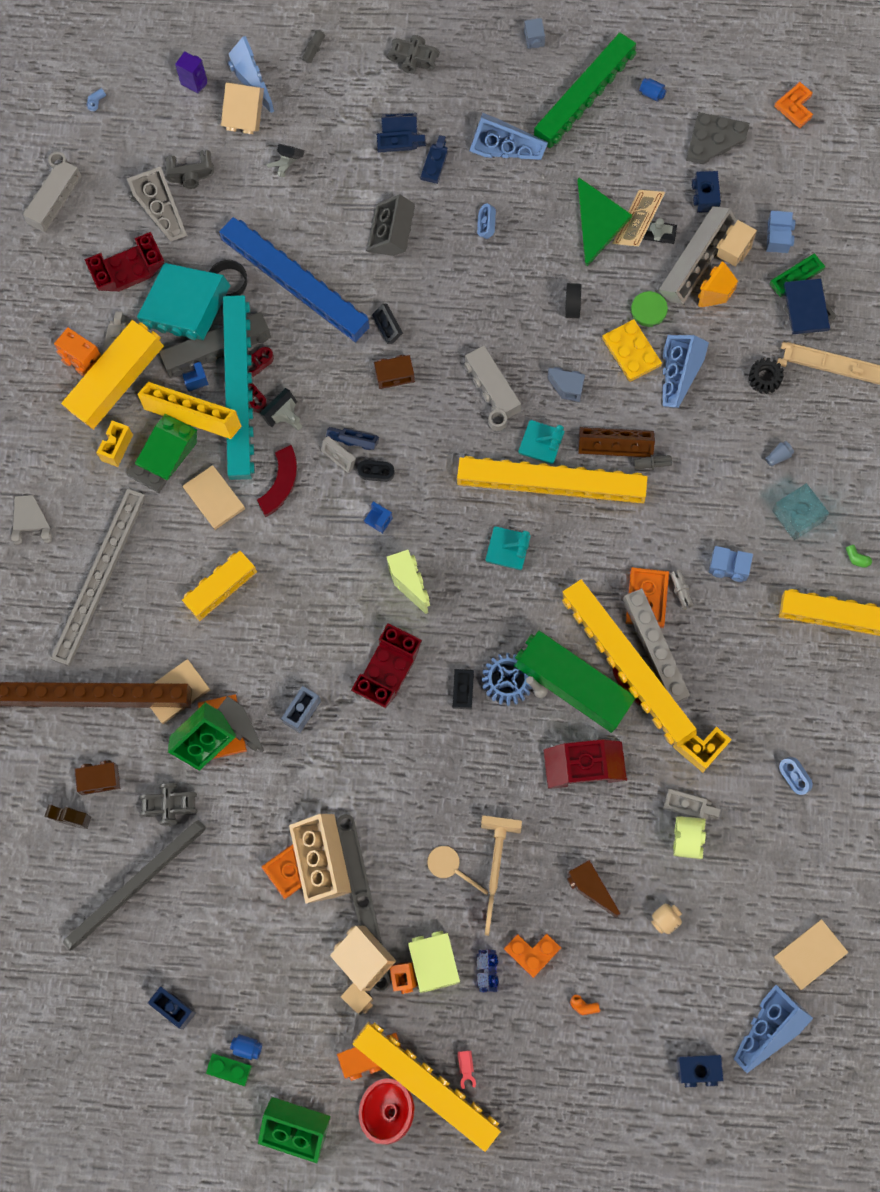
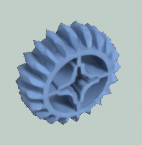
M506 653L505 659L500 654L498 655L499 661L492 658V664H486L488 670H483L485 677H482V682L486 683L483 685V689H489L486 692L487 696L494 694L492 701H496L499 698L500 705L503 704V700H506L507 706H510V700H513L516 705L518 704L517 698L524 701L525 697L523 694L529 696L530 691L528 689H533L526 682L529 676L514 666L517 662V659H515L516 654L513 655V659L510 658L509 653ZM503 666H513L515 669L507 670ZM497 670L501 678L497 681L496 685H493L492 676ZM522 673L524 683L519 689L515 680ZM505 677L511 678V682L505 681ZM508 688L513 693H503L499 690Z

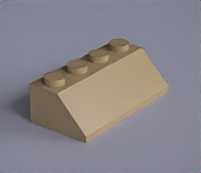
M318 814L289 825L305 903L332 899L351 893L335 815Z

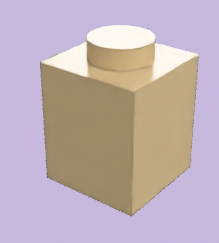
M354 983L341 996L359 1015L362 1012L366 1014L373 1007L371 1002L374 999L365 991H360Z

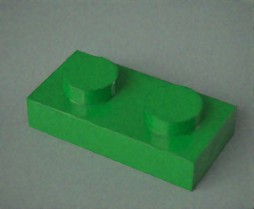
M212 1053L206 1074L246 1086L252 1066Z

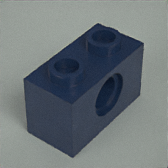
M718 171L696 172L695 179H692V190H695L693 205L697 206V213L709 212L712 207H720Z
M162 986L159 987L148 1001L151 1007L182 1030L185 1029L196 1014L194 1010Z
M721 1055L677 1057L679 1083H684L685 1087H697L698 1082H705L706 1086H718V1081H723ZM698 1065L705 1068V1075L702 1078L695 1074V1068Z

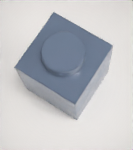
M542 18L525 20L524 33L527 48L545 46Z

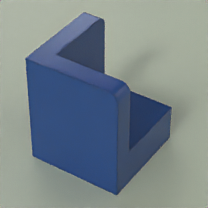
M201 362L194 364L195 371L183 374L188 392L209 385Z
M373 501L371 504L372 510L364 522L383 534L393 519L392 512Z

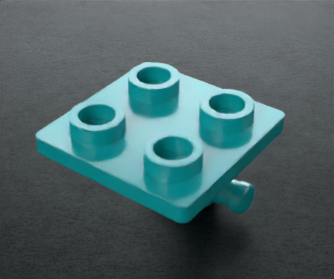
M530 420L518 453L554 464L565 433L564 427L557 425L555 428Z
M495 526L485 561L522 570L530 543V532H518Z

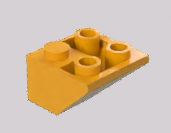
M721 262L718 267L715 266L710 273V279L702 283L700 287L701 292L698 295L699 307L724 304L736 290L738 280L724 262Z

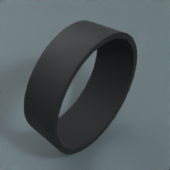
M223 260L213 265L209 270L211 273L218 274L226 269H234L239 271L245 279L239 290L226 294V296H240L245 291L247 273L240 263L233 260Z

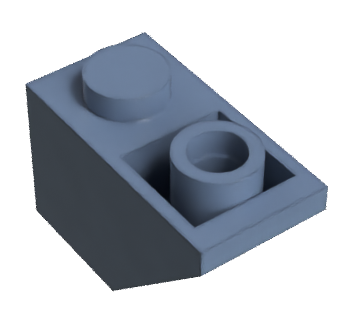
M558 367L549 368L547 379L560 397L580 402L585 374L578 371H564Z

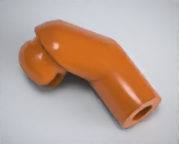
M580 995L572 996L570 1004L580 1015L600 1013L598 1002L587 1004L581 999Z

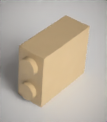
M226 82L221 126H225L228 131L237 132V129H243V133L253 134L254 131H259L264 88Z
M353 926L347 932V937L335 945L334 951L330 955L360 991H370L396 962L366 926Z

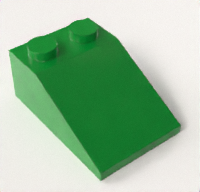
M164 414L154 427L135 465L168 481L197 444V429Z

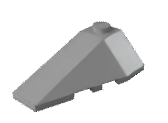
M161 166L127 178L133 196L170 242L187 236Z

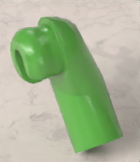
M855 545L846 547L853 565L866 568L872 564L871 557L858 554Z

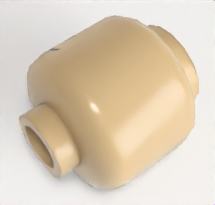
M663 904L652 914L653 920L651 922L661 934H671L682 924L680 918L682 913L675 905L671 907L669 904Z

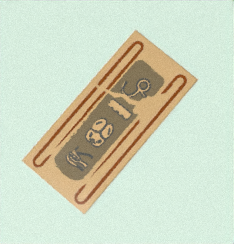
M639 190L628 211L632 214V218L618 232L612 244L639 247L665 192Z

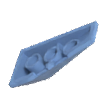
M244 36L229 52V68L231 72H235L237 78L244 85L264 88L262 104L272 113L274 109L264 81H262L258 65L256 66L248 40Z
M482 113L469 151L490 158L512 157L541 160L548 142L498 118Z
M667 335L663 351V359H665V368H663V374L665 375V383L663 385L664 407L679 408L705 360L709 342L695 335Z
M777 985L762 1000L760 1013L757 1019L753 1018L751 1023L753 1027L749 1035L744 1037L734 1057V1060L746 1073L750 1072L798 1036L813 1019L802 1006Z

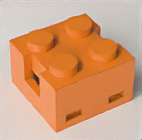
M68 327L54 343L58 349L56 351L57 354L62 357L61 361L69 367L71 365L75 367V370L82 376L101 357L98 348Z

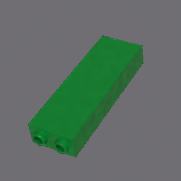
M538 630L535 636L531 634L525 642L528 645L525 651L521 649L516 655L515 659L518 661L514 666L526 675L533 677L539 684L612 733L618 727L636 698L540 630Z

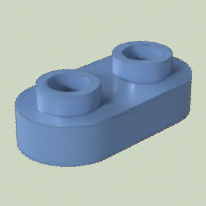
M488 203L484 204L478 213L477 233L484 239L490 238L495 232L496 209Z
M794 757L783 759L780 762L779 769L792 790L799 795H804L811 791L813 786L812 780L801 763Z

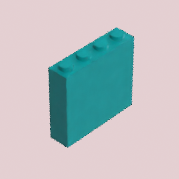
M164 263L137 318L149 330L156 329L161 333L169 332L178 337L182 335L191 340H204L223 302V296H226L231 285L224 275Z

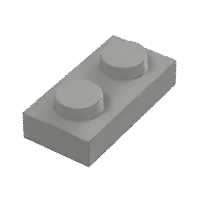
M327 436L323 440L321 452L347 473L351 472L356 458L342 448L337 441Z

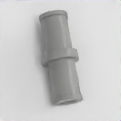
M676 570L678 578L674 571L670 573V576L675 586L674 592L680 600L681 608L686 610V601L689 608L693 607L694 604L689 594V585L685 583L682 570Z

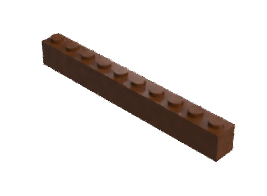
M0 682V706L191 708L192 688L188 684Z

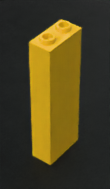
M131 320L61 403L69 412L93 430L164 347L159 341L161 337L154 331L150 333L149 329L141 322L137 324Z

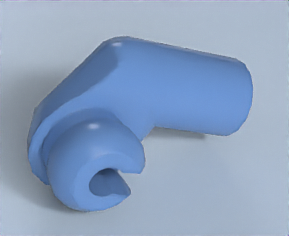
M102 88L88 96L87 108L90 111H96L99 100L106 96Z

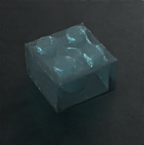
M807 483L776 502L772 510L794 541L823 523L829 515L828 510Z

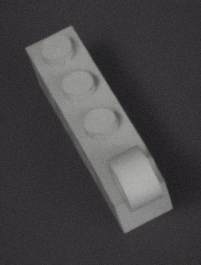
M53 152L48 157V162L52 169L51 173L44 179L40 190L34 194L32 202L25 208L23 214L28 225L43 232L47 231L82 177L78 167L69 164L62 152ZM56 160H63L58 165L54 164Z
M482 346L465 355L464 367L468 373H472L476 387L482 389L484 400L492 405V412L488 418L490 428L494 431H501L506 427L508 418L521 412V403L485 346ZM494 417H501L504 421L501 424H495L492 422V419Z

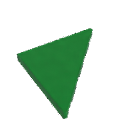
M579 177L577 180L585 265L588 267L632 218V214Z

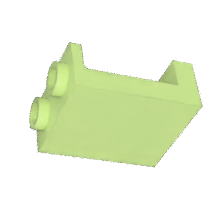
M443 931L432 933L430 938L424 939V936L412 938V942L408 943L420 993L460 983L448 933L444 934Z

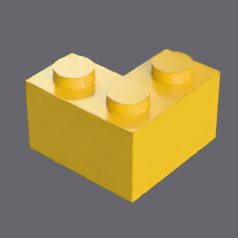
M716 726L704 741L696 735L680 747L676 748L674 745L673 748L704 773L732 739Z

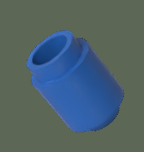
M645 78L639 88L642 95L657 102L659 99L662 100L667 91L664 84L651 78Z
M239 1034L237 1038H233L230 1049L233 1050V1055L249 1060H258L263 1044L258 1042L257 1039Z

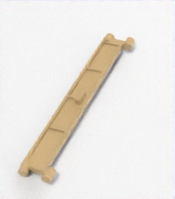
M782 342L781 349H784L785 352L783 359L778 358L777 364L780 363L783 367H786L788 361L880 385V365L789 342Z

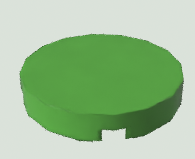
M652 291L642 292L637 295L631 306L634 320L646 327L662 323L666 318L668 310L664 297Z

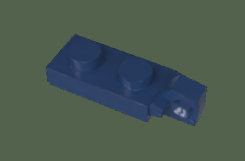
M412 131L377 133L378 153L415 150L417 147L426 146L425 134L416 135Z
M439 135L437 143L432 144L420 176L421 180L438 184L448 155V147H445L446 136Z
M329 427L326 433V437L329 436L337 442H343L348 446H360L365 450H374L379 442L377 435L347 428L341 430Z

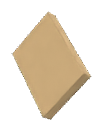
M213 465L182 486L214 530L245 510L244 505Z
M188 659L155 682L188 684L192 688L191 704L210 691ZM150 707L162 724L185 709Z
M821 919L775 955L774 959L801 991L849 952Z

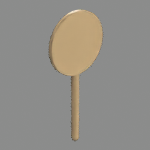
M439 846L431 851L427 863L430 872L434 876L449 878L456 873L484 894H488L486 889L458 870L459 857L455 850L448 846Z

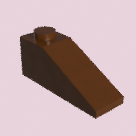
M590 860L568 872L569 877L567 881L572 889L576 888L578 893L615 918L621 914Z

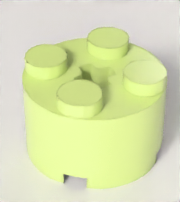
M676 817L673 856L703 859V847L701 846L705 844L706 838L704 818Z

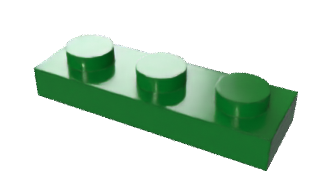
M814 253L772 279L770 285L779 297L785 295V282L809 280L825 269V265Z

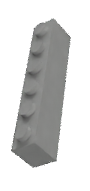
M711 208L659 289L666 302L684 304L718 251L717 245L722 238H726L730 225L734 226L737 221L730 208Z
M643 588L625 595L623 603L656 677L676 703L688 699L690 696Z

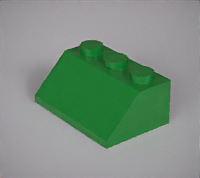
M205 702L170 735L168 753L200 771L236 737V734L222 712Z
M271 1097L263 1114L258 1144L318 1163L331 1116Z

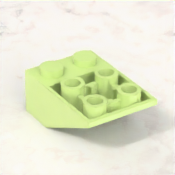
M409 550L387 556L388 568L394 586L427 614L430 599L427 590H422L424 589L421 573L418 572L415 556L410 555Z

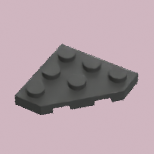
M698 112L686 161L705 164L711 158L729 151L733 146L744 143L750 123Z

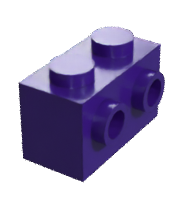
M184 51L175 63L180 83L184 87L199 93L201 89L205 88L208 81L203 62L200 57L193 56Z

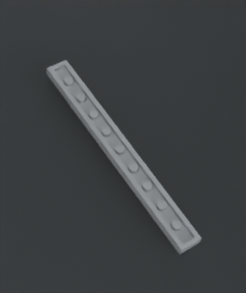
M130 489L126 490L53 652L52 661L71 666L146 498L144 494Z

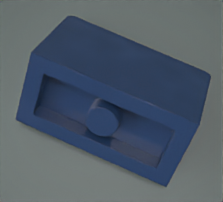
M417 113L382 114V133L412 131V133L417 135Z

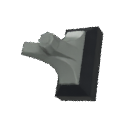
M278 144L277 151L281 155V159L266 165L268 168L280 166L277 175L285 177L289 166L297 159L302 158L305 150Z
M661 218L657 219L656 222L651 221L642 240L674 244L677 225L664 223Z
M287 388L260 412L263 419L271 427L279 422H286L298 431L302 428V425L299 423L300 418L294 413L297 400Z

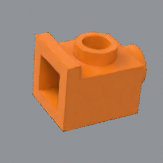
M413 961L395 964L390 968L393 991L401 990V994L413 992V988L418 986Z

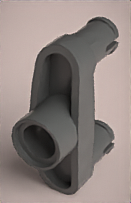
M205 150L206 155H204V151H200L201 163L177 167L175 156H170L171 161L169 156L165 158L166 180L172 183H183V186L187 189L198 187L199 180L210 177L214 173L211 152Z

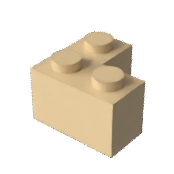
M737 220L734 226L730 225L726 238H722L719 241L717 257L736 267L739 261L743 262L751 250L757 230Z

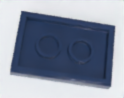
M811 279L785 282L784 290L792 335L829 331L830 325L822 280Z

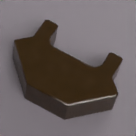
M48 804L44 817L56 822L82 829H88L91 816L87 813L69 807H64L63 809Z

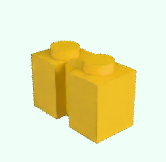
M111 421L106 432L108 440H102L97 450V455L102 462L119 467L133 437V433L129 426Z

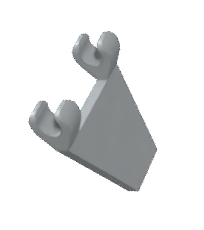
M15 496L13 531L11 535L14 544H22L21 531L42 530L41 537L45 543L52 542L51 528L34 496Z

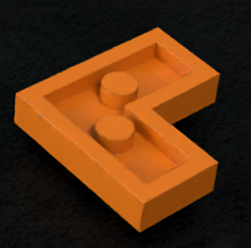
M799 82L781 97L774 107L800 129L813 117V114L802 105L812 96L813 92Z
M547 933L533 948L518 934L504 948L532 978L561 949Z

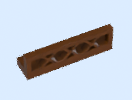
M580 427L578 454L630 457L654 456V431Z

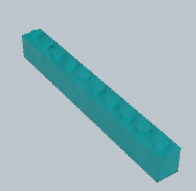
M245 295L223 296L226 408L236 411L242 426L232 439L227 438V471L229 480L252 479V473H255V463L251 462V455L255 454L254 444H251V437H254V427L250 426V419L254 417L253 408H250V401H253V391L249 390V384H252V372H249V366H252V356L248 355V348H251V337H248V330H251V321L247 319V313H250V302L246 301Z

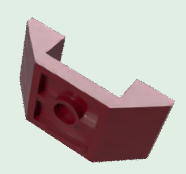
M151 232L134 238L137 246L104 259L102 254L99 253L84 259L98 291L120 292L155 275L165 261Z
M387 623L379 638V646L363 675L359 674L351 691L387 708L396 697L414 664L422 640Z
M602 739L572 742L543 749L548 789L568 787V784L604 780H607V783L627 781L622 741Z

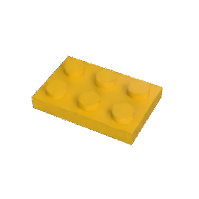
M634 319L602 335L604 343L629 382L662 365L661 360Z

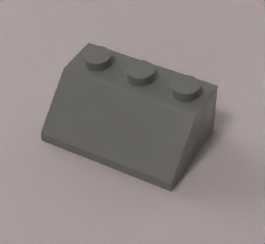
M399 194L376 204L367 246L368 252L391 256L406 252L412 218L414 216L415 204Z

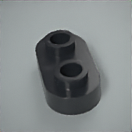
M364 460L357 467L358 475L363 480L388 482L395 475L394 466L389 462ZM366 469H369V473H364ZM384 471H388V472H389L388 475H383L382 473H383Z

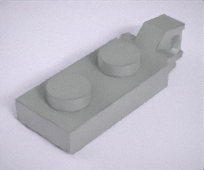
M116 311L114 321H110L108 324L102 355L127 326L126 322H124L125 316L123 312Z
M668 789L663 807L664 810L689 817L704 818L705 820L708 817L718 819L721 809L711 807L712 803L708 802L707 799Z

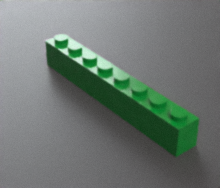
M619 32L535 126L534 136L548 142L547 147L550 149L554 144L557 145L565 132H569L573 123L582 117L584 110L590 108L594 99L604 92L607 84H611L615 79V75L618 72H622L626 63L635 57L636 42Z

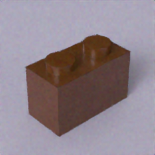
M398 355L396 358L391 359L382 358L374 362L379 389L415 382L410 355Z
M111 760L101 761L100 765L94 766L92 764H83L80 766L81 768L75 769L77 792L80 795L121 789L118 765Z

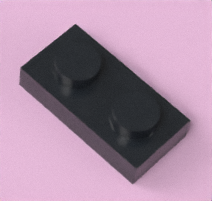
M382 304L372 314L387 344H393L403 334L388 304Z
M454 669L453 709L472 710L474 670Z

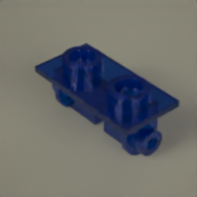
M479 950V954H477V969H484V973H477V988H479V992H497L499 978L496 973V966L498 965L496 950Z

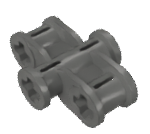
M413 35L410 39L411 42L398 38L392 40V48L388 52L387 57L393 62L402 63L401 68L403 71L413 74L416 72V67L426 70L435 69V61L439 57L440 52L433 46L425 45L426 41L423 37Z
M174 783L160 784L161 794L140 795V800H142L140 816H161L159 825H176L175 815L197 813V809H195L197 793H175L177 784Z

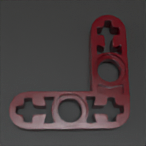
M262 347L251 355L252 363L256 365L254 370L249 371L252 372V378L273 362L274 355L269 347ZM263 354L268 355L269 358H267V359H266L265 357L263 358L262 355H263ZM252 383L249 384V387L253 389V398L256 397L258 402H262V406L256 405L253 399V401H250V408H253L254 412L260 413L267 406V400Z

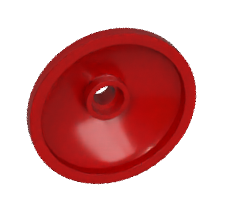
M381 1079L373 1083L365 1091L359 1106L361 1129L367 1138L378 1144L388 1145L399 1141L410 1129L414 1117V1101L410 1091L394 1079Z

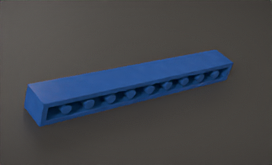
M233 217L219 231L223 242L355 343L370 328L369 318L365 313H359L355 310V307L350 302L342 300L337 292L330 291L324 282L317 281L311 272L304 271L295 260L291 261L282 250L278 251L275 249L270 241L263 240L257 231L250 230L242 220L238 221Z

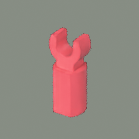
M472 1051L457 1052L460 1074H463L460 1082L462 1089H465L464 1082L468 1079L472 1081V1086L476 1087V1080L472 1077L471 1073L474 1072Z

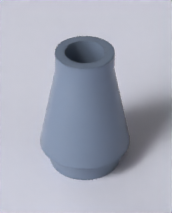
M787 441L780 442L765 460L773 467L791 458L794 450Z

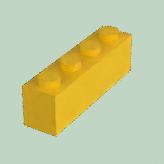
M241 551L233 553L225 564L219 565L214 569L212 575L208 578H203L199 582V586L194 590L188 591L182 601L190 612L201 621L255 575L257 570Z

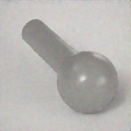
M529 676L526 679V682L533 688V694L536 697L543 698L547 695L548 689L539 684L533 677Z

